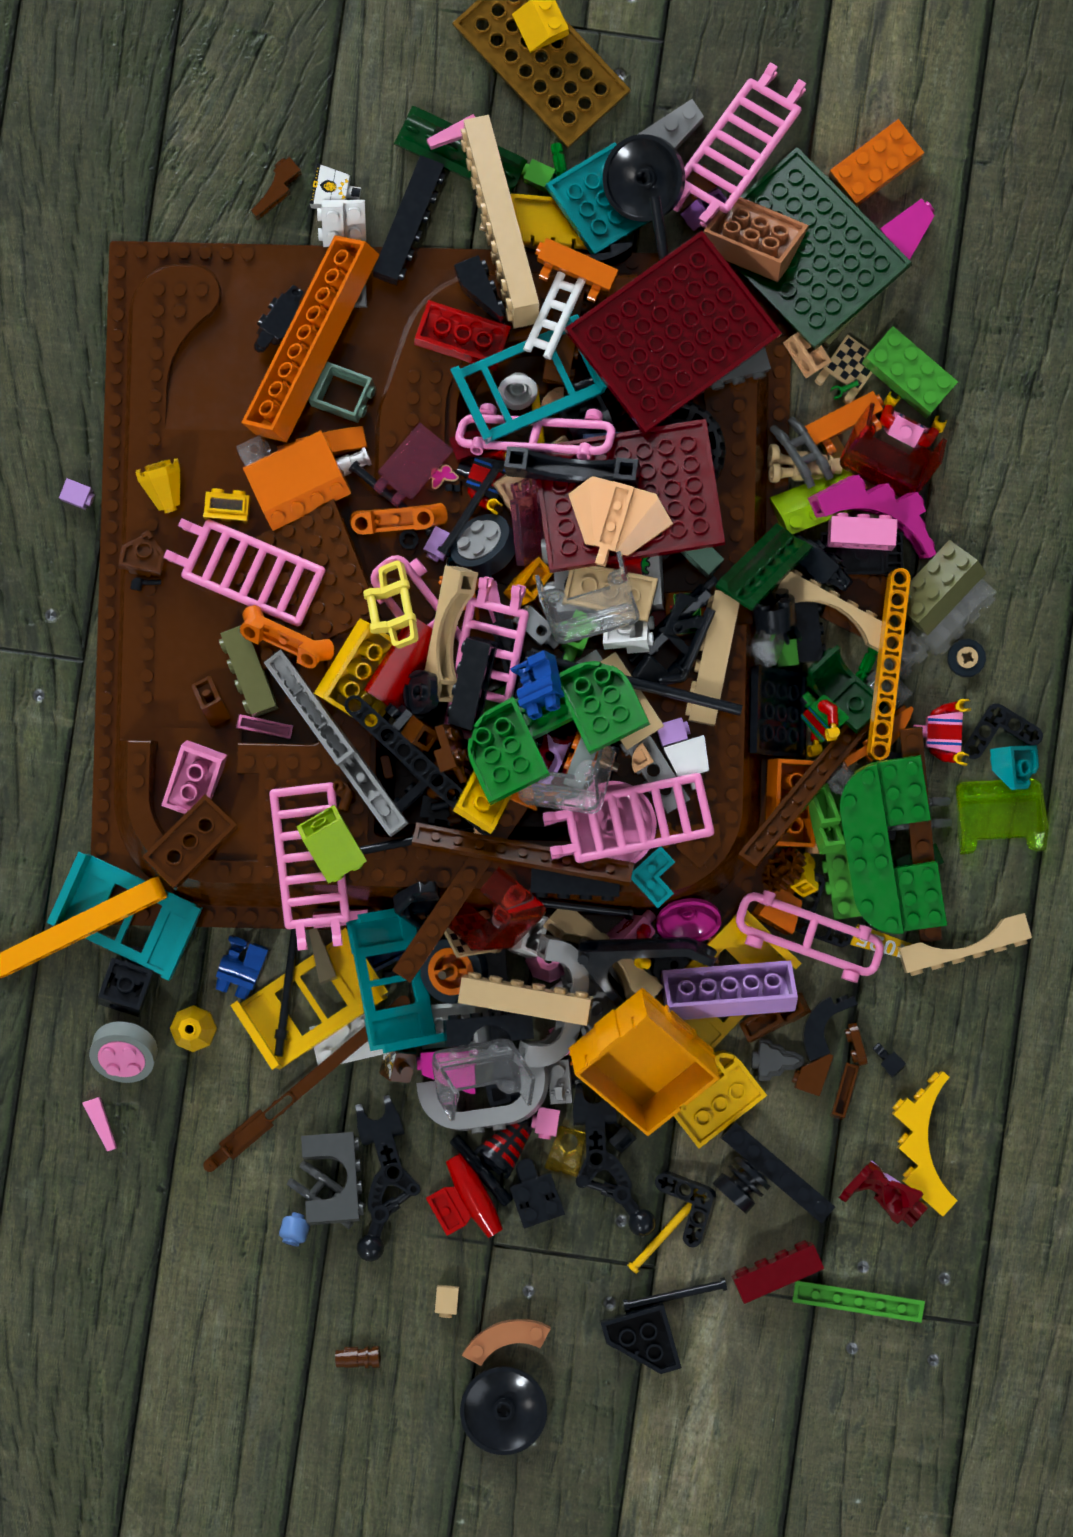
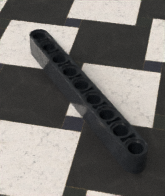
M357 695L348 697L344 705L348 714L454 809L457 801H450L447 798V792L450 789H456L461 796L463 790L444 772H440L433 762L361 697ZM353 699L359 700L361 703L360 710L352 712L348 707L349 702ZM373 714L377 717L378 721L375 726L369 727L365 724L367 715ZM386 729H390L394 733L393 740L389 742L381 738V733ZM402 744H407L411 749L410 754L406 757L398 754V747ZM418 759H423L427 763V768L422 772L414 768V763ZM434 774H440L443 777V784L441 786L435 787L431 784L430 779ZM465 819V820H466L469 824H471L479 833H481V834H483V835H489V834H490V833H488V832L483 831L480 827H478L477 825L473 824V823L470 822L469 820Z

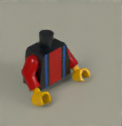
M506 450L482 453L480 456L475 457L473 465L460 461L456 474L467 477L465 486L471 498H473L491 470L493 461L504 467ZM505 469L498 473L493 482L506 474ZM493 483L478 506L488 509L497 515L498 512L494 510L495 506H503V504L498 501L500 495Z

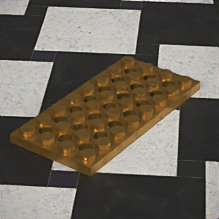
M477 0L452 25L567 148L572 146L631 92V89L567 21L569 35L561 38L563 41L562 47L554 48L549 44L530 53L528 48L521 44L523 37L519 29L512 32L506 27L509 22L515 21L512 13L529 0H518L516 2L510 0ZM495 6L504 8V13L501 16H495L492 13V9ZM478 21H487L489 24L486 30H479L476 26ZM493 36H501L503 43L499 46L493 45L491 43ZM514 51L518 57L514 61H508L505 58L506 53ZM539 52H544L548 58L545 62L541 63L536 60L535 56ZM573 53L578 57L576 63L570 64L566 61V56ZM524 66L530 67L532 70L531 75L528 77L520 74V69ZM551 69H561L562 75L559 78H553L550 75ZM583 69H589L592 72V76L589 79H583L580 76V72ZM537 82H543L546 84V90L537 92L534 89V85ZM573 83L577 89L574 93L570 94L564 90L565 85ZM599 84L607 88L606 93L603 95L597 94L594 90ZM553 97L561 101L560 106L557 108L551 107L548 103ZM581 99H588L591 102V106L588 109H582L579 106V101ZM566 113H572L575 116V121L566 123L563 120V116Z

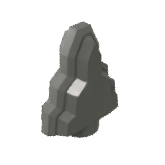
M759 1038L758 1051H752V1068L758 1070V1081H770L772 1076H781L785 1070H795L803 1066L805 1057L794 1051H785L782 1045L773 1044L771 1039Z

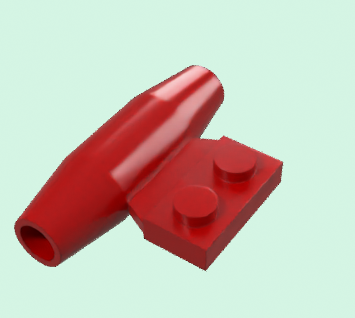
M461 1153L447 1160L445 1163L454 1186L444 1187L426 1197L445 1234L448 1236L466 1226L471 1217L488 1238L502 1231L503 1228L495 1205L477 1173Z

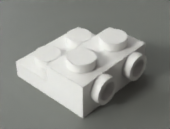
M322 200L321 208H317L318 221H322V228H318L319 241H323V247H329L334 236L367 241L365 200Z
M604 613V649L626 648L627 654L649 652L650 646L654 645L653 632H650V630L654 629V617L650 616L649 622H643Z

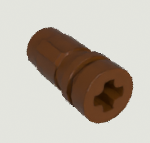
M369 1346L364 1347V1349L344 1347V1350H336V1367L357 1368L365 1366L366 1369L372 1366V1368H380V1346H372L371 1349H369Z

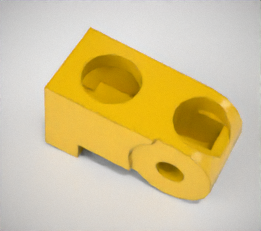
M807 852L803 853L806 857L804 861L807 863L802 867L805 871L800 874L799 880H794L793 886L790 884V888L803 898L819 890L818 882L815 881V861Z

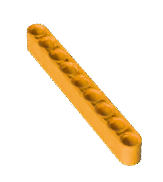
M904 568L890 571L886 583L867 744V754L869 758L875 761L886 759L891 749L911 579L909 572ZM897 572L903 575V582L901 584L896 583L894 580ZM894 594L899 595L901 598L898 606L892 603V596ZM892 615L898 619L896 627H892L889 623ZM889 637L894 638L896 641L893 649L887 646V639ZM887 658L893 662V668L890 671L884 667V662ZM884 680L891 684L888 692L882 690L881 685ZM881 702H885L888 705V711L885 714L879 710ZM880 723L886 728L883 735H879L876 731L877 725ZM876 745H880L883 748V754L880 757L874 754Z
M159 876L149 879L1 952L0 979L164 900L168 896Z

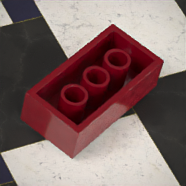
M806 1240L794 1244L795 1248L790 1251L783 1249L774 1253L775 1257L767 1260L765 1257L755 1261V1266L749 1269L744 1266L735 1270V1275L731 1277L743 1303L746 1304L823 1270V1264L814 1244L811 1241L806 1242Z

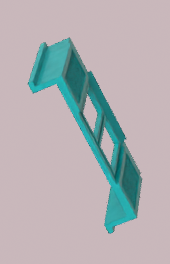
M78 852L47 923L56 926L108 900L116 884L129 890L146 880L90 854ZM165 890L168 897L158 902V904L162 905V908L142 952L122 944L134 914L123 920L115 940L99 932L85 939L161 974L162 978L170 981L203 907Z
M394 908L358 914V919L347 922L351 952L354 956L365 1014L364 1021L370 1051L383 1049V1053H389L443 1042L444 1032L436 1034L429 992L422 982L420 970L412 980L414 1004L375 1010L371 987L407 980L398 975L370 981L366 957L406 950L416 936L417 928L394 912Z

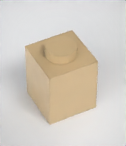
M437 1285L435 1313H439V1317L452 1318V1314L457 1315L458 1286Z

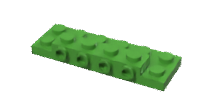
M843 788L832 789L830 791L841 818L840 800ZM841 820V822L839 823V828H840V830H841L843 839H844V841H845L844 832H843V826H842V820ZM844 845L840 852L824 854L825 860H822L823 873H827L828 882H825L826 895L830 894L834 920L861 916L854 900L846 845Z

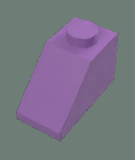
M720 189L709 193L723 203L727 201V198ZM701 199L695 200L681 214L686 224L693 231L701 228L699 226V217L709 206L708 203Z

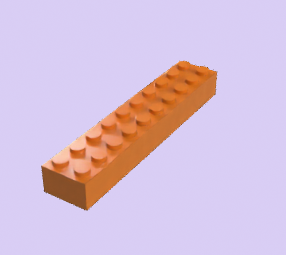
M334 236L241 422L255 435L287 443L380 255L366 241Z

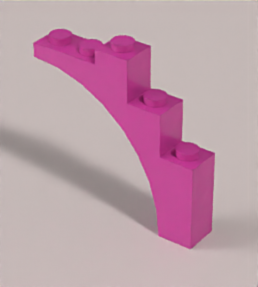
M852 475L808 498L816 518L826 517L842 510H861L877 516L890 515L892 519H897V529L903 532L920 559L930 558L936 554L934 542L926 531L924 520L920 517V514L926 512V509L924 507V500L918 492L907 493L895 499V492L889 483L879 484L866 491L864 480L859 475Z

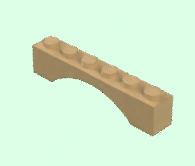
M445 565L425 671L437 675V696L439 697V702H452L453 700L452 688L457 682L453 660L455 632L462 611L475 593L478 572L464 567Z
M795 569L774 588L773 592L781 588L788 589L789 594L794 596L795 603L816 602L838 610L856 626L865 645L877 652L879 651L882 621L877 619V614L869 610L864 612L858 609L859 605L849 599L847 602L840 599V594L831 589L827 592L820 588L821 584L813 579L807 581L802 578L803 574ZM889 621L892 627H896L895 624ZM889 637L887 639V646L892 649L895 639Z
M557 909L543 925L555 937L578 944L581 938H587L588 940L610 939L605 933H601L596 929L589 919L584 918L577 911ZM621 959L612 965L620 979L625 998L627 999L642 987L655 998L664 987L655 976L650 975L644 969L637 968L632 959Z
M1021 913L1001 919L998 925L985 938L964 948L940 949L918 942L900 947L898 951L904 972H910L911 976L924 973L923 969L931 967L932 970L943 968L944 963L952 961V964L964 962V957L973 955V958L985 956V951L991 949L996 953L1007 950L1006 945L1014 943L1015 947L1028 944L1027 939L1032 938L1026 915Z

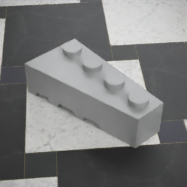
M691 99L639 134L661 137L677 150L703 123L704 116L693 99Z

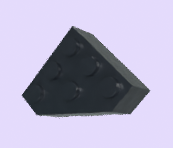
M663 1302L600 1320L607 1345L621 1351L659 1374L682 1368Z

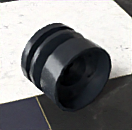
M737 1156L734 1161L741 1167L736 1170L730 1164L728 1167L734 1175L730 1178L726 1174L721 1173L713 1184L747 1214L756 1204L750 1195L755 1193L762 1197L764 1194L757 1187L761 1184L768 1191L771 1186L766 1181L764 1175L750 1162Z

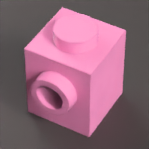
M540 1107L538 1114L533 1115L531 1128H535L534 1133L539 1134L538 1138L551 1140V1136H556L560 1110Z

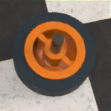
M447 938L437 943L420 968L421 979L427 991L437 1000L449 1004L458 1003L462 976L468 974V972H477L481 974V977H488V963L484 954L456 958Z

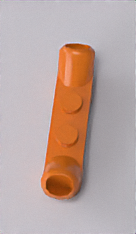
M442 503L366 511L357 510L350 516V525L356 533L362 535L409 529L421 530L444 525L447 522L448 513Z
M256 605L249 606L243 611L244 623L240 627V632L245 639L257 645L264 640L297 656L296 663L307 668H314L319 662L328 661L333 658L334 645L330 639H310L265 618L261 608Z

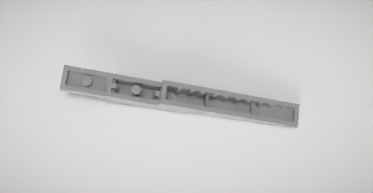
M280 649L267 659L264 664L334 762L347 776L387 834L392 837L409 824L386 793V789L285 653Z

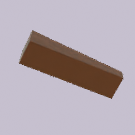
M845 1063L830 1113L831 1117L841 1120L845 1118L859 1066Z

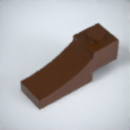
M290 157L286 160L283 158L275 164V169L273 170L275 177L269 190L260 202L251 209L252 215L257 221L291 194L287 186L302 175L300 168Z
M797 992L798 1000L795 1011L754 1014L740 1022V1027L747 1041L752 1043L764 1035L809 1014L811 1010L803 994Z

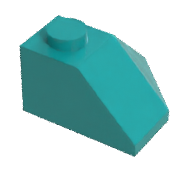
M1009 746L990 749L992 771L1011 790L1028 789L1031 784L1029 780L1031 775L1036 773L1039 768L1037 746Z

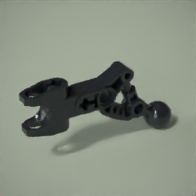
M576 1084L573 1103V1126L585 1125L586 1158L576 1177V1185L579 1188L588 1187L600 1191L601 1195L613 1198L623 1206L630 1216L628 1220L630 1230L637 1236H647L654 1231L656 1219L649 1210L639 1208L631 1196L632 1184L627 1172L616 1156L608 1153L606 1150L605 1125L617 1124L616 1109L604 1099L599 1103H589L584 1098L582 1084ZM593 1131H597L599 1135H602V1139H598V1146L603 1145V1150H589V1146L594 1147L593 1139H589V1135H593ZM597 1152L602 1155L603 1160L599 1165L591 1163L590 1156L593 1153ZM607 1170L615 1178L617 1185L608 1182L602 1184L592 1179L598 1172Z
M390 1095L384 1096L385 1113L378 1120L370 1119L366 1115L362 1104L355 1105L357 1129L362 1145L375 1144L381 1165L380 1171L374 1176L368 1198V1210L371 1213L372 1222L368 1234L359 1239L356 1248L360 1258L369 1262L378 1260L384 1252V1244L380 1237L384 1224L388 1221L390 1215L400 1209V1204L408 1198L416 1196L421 1192L420 1184L403 1168L394 1137L405 1134L400 1114L396 1110ZM385 1145L393 1149V1152L390 1153L391 1160L396 1158L397 1163L394 1162L385 1166L384 1161H388L387 1155L382 1154V1151L385 1150ZM391 1166L397 1167L400 1172L399 1176L395 1179L390 1178L388 1175V1169ZM387 1186H397L404 1191L396 1198L392 1197L382 1204V1197Z

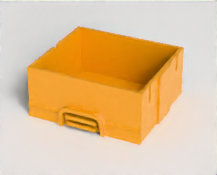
M643 987L617 1009H612L594 1024L590 1031L568 1048L575 1075L647 1136L651 1135L677 1114L683 1104L687 1106L720 1079L715 1062L714 1049L696 1034L694 1028L691 1029V1026L674 1011H670L667 1004L663 1006Z

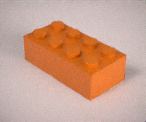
M897 119L833 167L828 176L858 207L922 159L924 151L901 121Z
M779 758L768 760L766 820L814 761ZM809 805L774 847L815 848V836L812 829Z

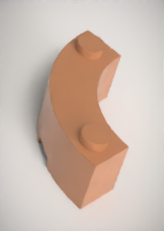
M509 1319L498 1322L477 1334L467 1345L462 1356L482 1366L490 1354L509 1344L525 1343L541 1348L551 1330V1326L529 1319Z

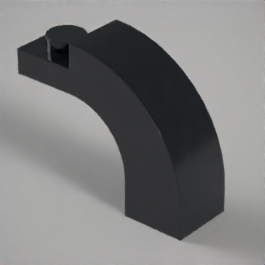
M848 994L836 998L837 1003L835 1004L829 996L815 1005L808 1014L803 1028V1045L809 1061L830 1054L824 1037L825 1025L834 1014L858 1005L854 996L849 998Z

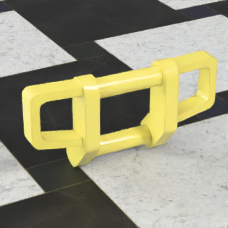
M396 560L379 568L380 588H369L364 590L363 594L364 599L368 603L371 633H389L392 645L400 649L417 642L418 631L416 615L412 611L409 595L410 583L405 566L402 562ZM398 568L401 580L387 585V573ZM400 593L404 615L387 622H380L376 600L387 599ZM409 626L410 636L398 641L396 631Z

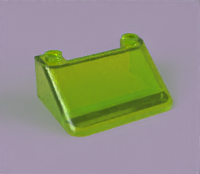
M1029 779L1031 782L1029 788L1011 790L1002 780L973 781L958 784L955 794L959 853H973L977 849V840L1026 838L1029 849L1036 851L1046 850L1049 826L1041 783L1035 779Z

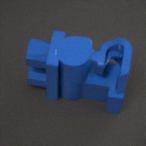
M545 650L528 657L527 661L510 668L513 673L521 677L522 687L517 689L519 706L526 709L528 717L533 720L542 717L541 707L546 706L548 711L560 709V698L564 697L563 690H561L556 657Z
M230 935L228 940L231 943V949L228 955H223L216 974L218 978L216 989L227 993L230 983L236 984L238 987L235 996L245 1000L250 991L255 988L270 949L253 942L249 944V941ZM248 947L244 962H242L238 958L242 950Z

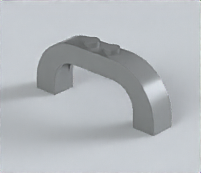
M541 934L537 956L545 961L561 963L565 974L563 988H566L567 992L575 993L576 991L589 993V972L578 962V950L558 937ZM556 1021L554 1029L546 1038L539 1041L520 1040L516 1061L524 1067L534 1068L556 1063L570 1051L568 1048L576 1042L581 1025Z
M547 1066L522 1068L524 1077L523 1092L518 1100L506 1106L456 1112L447 1105L444 1099L443 1085L439 1081L416 1083L418 1098L426 1114L433 1121L446 1128L458 1131L471 1130L472 1134L485 1132L484 1128L493 1127V1131L504 1130L506 1125L516 1124L528 1119L541 1107L549 1087Z

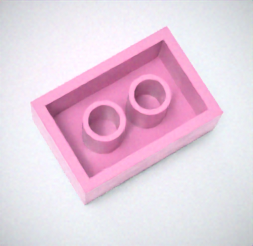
M836 513V516H832L828 523L827 546L833 548L892 551L896 546L897 519H892L890 515H879V518H870L869 514H857V517H849L848 513Z

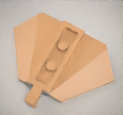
M592 476L568 494L586 545L599 547L595 563L603 567L607 565L609 551L629 556L673 525L657 494L629 485Z

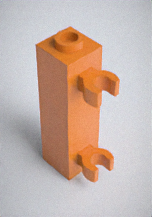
M548 238L545 239L544 243H539L535 252L538 255L537 262L544 265L539 274V279L547 282L552 269L563 272L575 279H583L586 284L592 286L587 300L593 303L596 302L600 290L609 294L618 275V269Z
M871 391L805 427L817 446L822 444L826 454L833 455L837 450L830 439L854 426L868 421L873 433L881 430L882 425L876 415L882 413L884 403L879 394L875 395L874 391Z

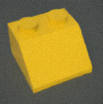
M529 0L512 13L530 53L569 35V28L555 0Z

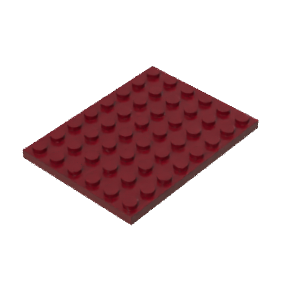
M703 231L696 234L564 329L643 434L653 429L782 334Z
M706 419L658 426L646 434H643L640 429L616 433L613 445L607 453L590 456L589 460L616 459V457L638 459L641 468L638 489L657 494L673 522L672 526L629 556L609 551L607 564L726 545ZM606 435L553 444L580 445L585 442L591 446H601L605 442ZM538 452L550 456L578 459L577 454ZM537 479L550 573L598 566L595 561L599 547L585 544L568 495L581 484Z

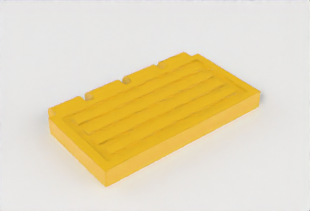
M510 194L524 245H530L532 239L533 246H538L540 242L544 243L545 239L548 238L568 248H571L572 242H574V249L588 250L552 197Z

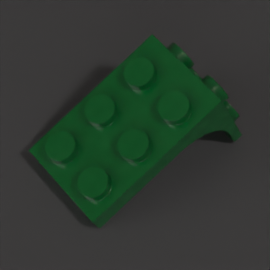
M836 645L833 649L831 647L827 649L822 656L823 658L818 663L814 662L808 668L806 690L817 700L822 695L828 696L849 716L845 724L857 734L870 722L874 691L846 666L840 654L841 647ZM881 702L879 710L881 711L887 703Z

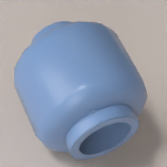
M293 1212L292 1216H285L283 1218L279 1231V1236L283 1239V1243L299 1246L300 1243L306 1241L310 1225L306 1223L304 1215Z

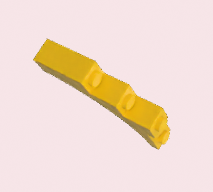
M940 1071L939 1073L934 1072L927 1080L930 1084L925 1089L920 1088L913 1096L914 1102L908 1098L904 1100L900 1098L892 1107L894 1109L892 1115L910 1130L909 1134L905 1132L898 1139L897 1142L900 1144L897 1148L916 1164L914 1168L910 1166L903 1173L905 1178L902 1181L907 1186L922 1191L924 1195L921 1198L944 1217L957 1202V1199L940 1180L931 1159L928 1143V1127L932 1107L941 1088L949 1079L945 1072Z

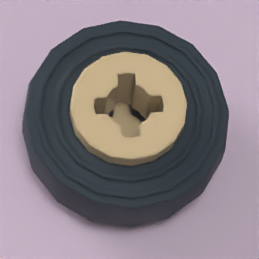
M961 639L955 642L949 649L947 662L951 671L956 675L972 677L984 668L986 653L977 641Z

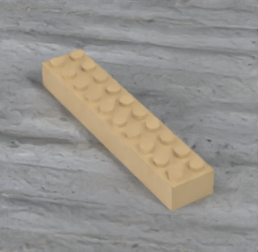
M489 115L465 119L464 128L461 129L462 150L467 155L466 164L468 171H471L472 188L473 190L476 189V203L482 212L480 214L483 227L486 226V241L488 246L491 245V260L493 264H496V279L498 283H501V298L503 302H506L507 307L505 309L508 321H512L513 328L533 325L539 314V300Z

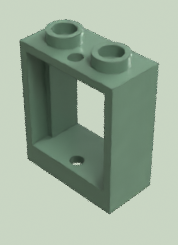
M326 362L308 401L312 407L358 423L360 418L365 416L367 412L366 404L369 398H373L376 387L371 377ZM333 376L364 387L354 412L323 401Z
M712 547L680 552L707 579L724 562V558Z

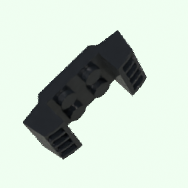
M821 532V541L826 545L828 542V532ZM897 532L896 546L892 551L828 547L827 551L831 555L835 553L843 560L842 565L847 568L845 572L848 575H883L888 577L890 571L903 568V532ZM897 572L894 577H899L902 574Z

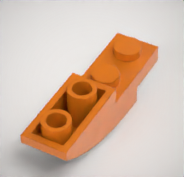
M363 426L323 432L334 456L357 451L363 447L368 448ZM305 437L295 439V440H296L295 442H297V441H299V440H301V439H303V438H305ZM295 442L288 443V444L281 445V446H277V449L280 450V449H282V448H284V447H287V446H289V445H291V444H293V443H295Z
M904 705L895 711L896 716L894 717L891 745L900 736L899 729H905L914 710L912 706L906 708ZM880 723L877 725L876 731L879 735H883L886 728ZM868 739L862 742L864 747L859 750L855 748L843 762L846 768L864 756L868 763L874 761L867 754ZM876 745L874 754L877 757L881 756L883 748L880 745Z

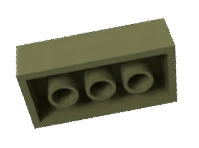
M949 540L910 581L906 620L928 636L985 576L986 571L979 561ZM899 595L892 600V603L896 606L901 602Z
M240 625L220 633L222 639H219L222 651L229 655L230 659L226 661L230 671L233 674L236 673L237 680H234L236 688L240 694H244L245 700L242 701L244 709L248 715L251 714L256 718L275 711L279 707L267 675L262 670L253 643L242 636Z

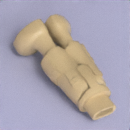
M770 444L767 465L770 467L768 471L769 481L777 483L780 479L791 477L794 481H804L791 457L781 454L777 444ZM797 451L800 457L810 454L808 451ZM822 454L826 457L832 474H841V458H832V455ZM816 460L807 464L813 479L824 478ZM781 465H790L792 468H783Z

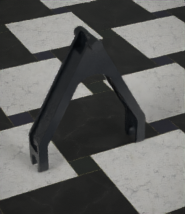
M690 937L607 940L581 938L578 945V962L586 968L618 1008L628 999L625 998L623 988L609 972V968L615 962L621 959L688 957L704 965L713 966L717 959L715 958L717 951L711 946Z

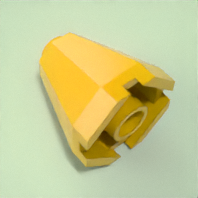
M178 458L174 459L172 464L170 460H164L145 466V472H141V469L136 470L138 482L159 511L164 510V513H170L177 510L176 506L180 505V464Z
M193 1005L176 1013L170 1030L177 1046L195 1052L211 1045L217 1027L211 1012ZM190 1025L194 1028L193 1032H188Z

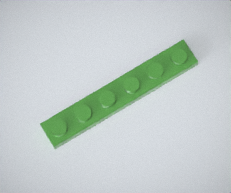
M799 1280L794 1284L792 1302L919 1323H922L925 1304L924 1300Z

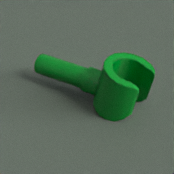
M856 380L842 387L836 385L831 388L830 392L835 389L839 390L840 395L833 398L838 400L844 392L860 384Z

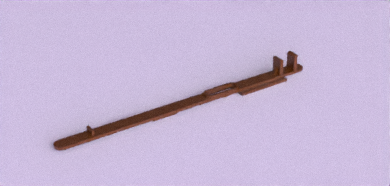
M404 995L400 996L386 1009L409 1005L410 999ZM366 1026L283 1096L275 1100L264 1112L259 1109L219 1143L221 1148L204 1162V1169L207 1172H212L229 1157L234 1160L274 1126L272 1121L284 1114L299 1098L368 1041ZM287 1095L292 1097V1102L272 1119L266 1118V1112Z

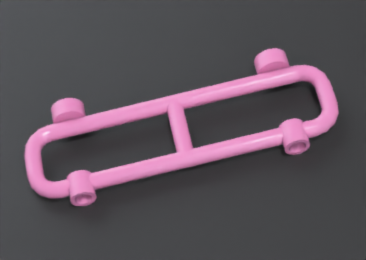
M484 403L480 406V412L485 423H506L502 415H496L497 408L493 404ZM589 409L584 420L545 418L532 424L533 428L528 443L492 441L485 444L482 437H474L473 440L464 438L467 425L475 423L470 414L460 420L455 440L460 446L470 448L471 453L474 455H481L484 449L507 450V446L529 448V450L534 452L577 454L579 460H589L591 455H602L611 449L616 429L613 424L602 421L603 414L601 411ZM511 416L512 420L515 419V418H517V417H519V416ZM542 426L603 429L607 431L605 442L601 446H591L585 442L580 445L537 443Z
M391 556L372 571L371 584L373 588H380L379 568L399 560L404 564L407 575L436 612L438 600L421 579V576L427 570L418 558L409 563L402 556ZM392 597L377 600L380 605L385 602L396 618L404 615ZM434 620L427 624L432 629L434 625ZM457 626L456 632H455V638H456V639L458 640V642H459V641H460V636H461V630H460L459 627Z
M763 890V894L756 892L748 893L741 900L736 915V924L739 930L747 935L744 943L746 945L761 949L763 941L842 968L844 970L841 978L854 983H858L860 975H872L880 966L884 945L878 936L871 933L872 928L864 925H860L859 929L777 900L775 899V893ZM757 901L763 905L810 920L803 945L747 926L744 919L750 902ZM818 924L873 943L875 945V953L871 965L867 968L811 949Z

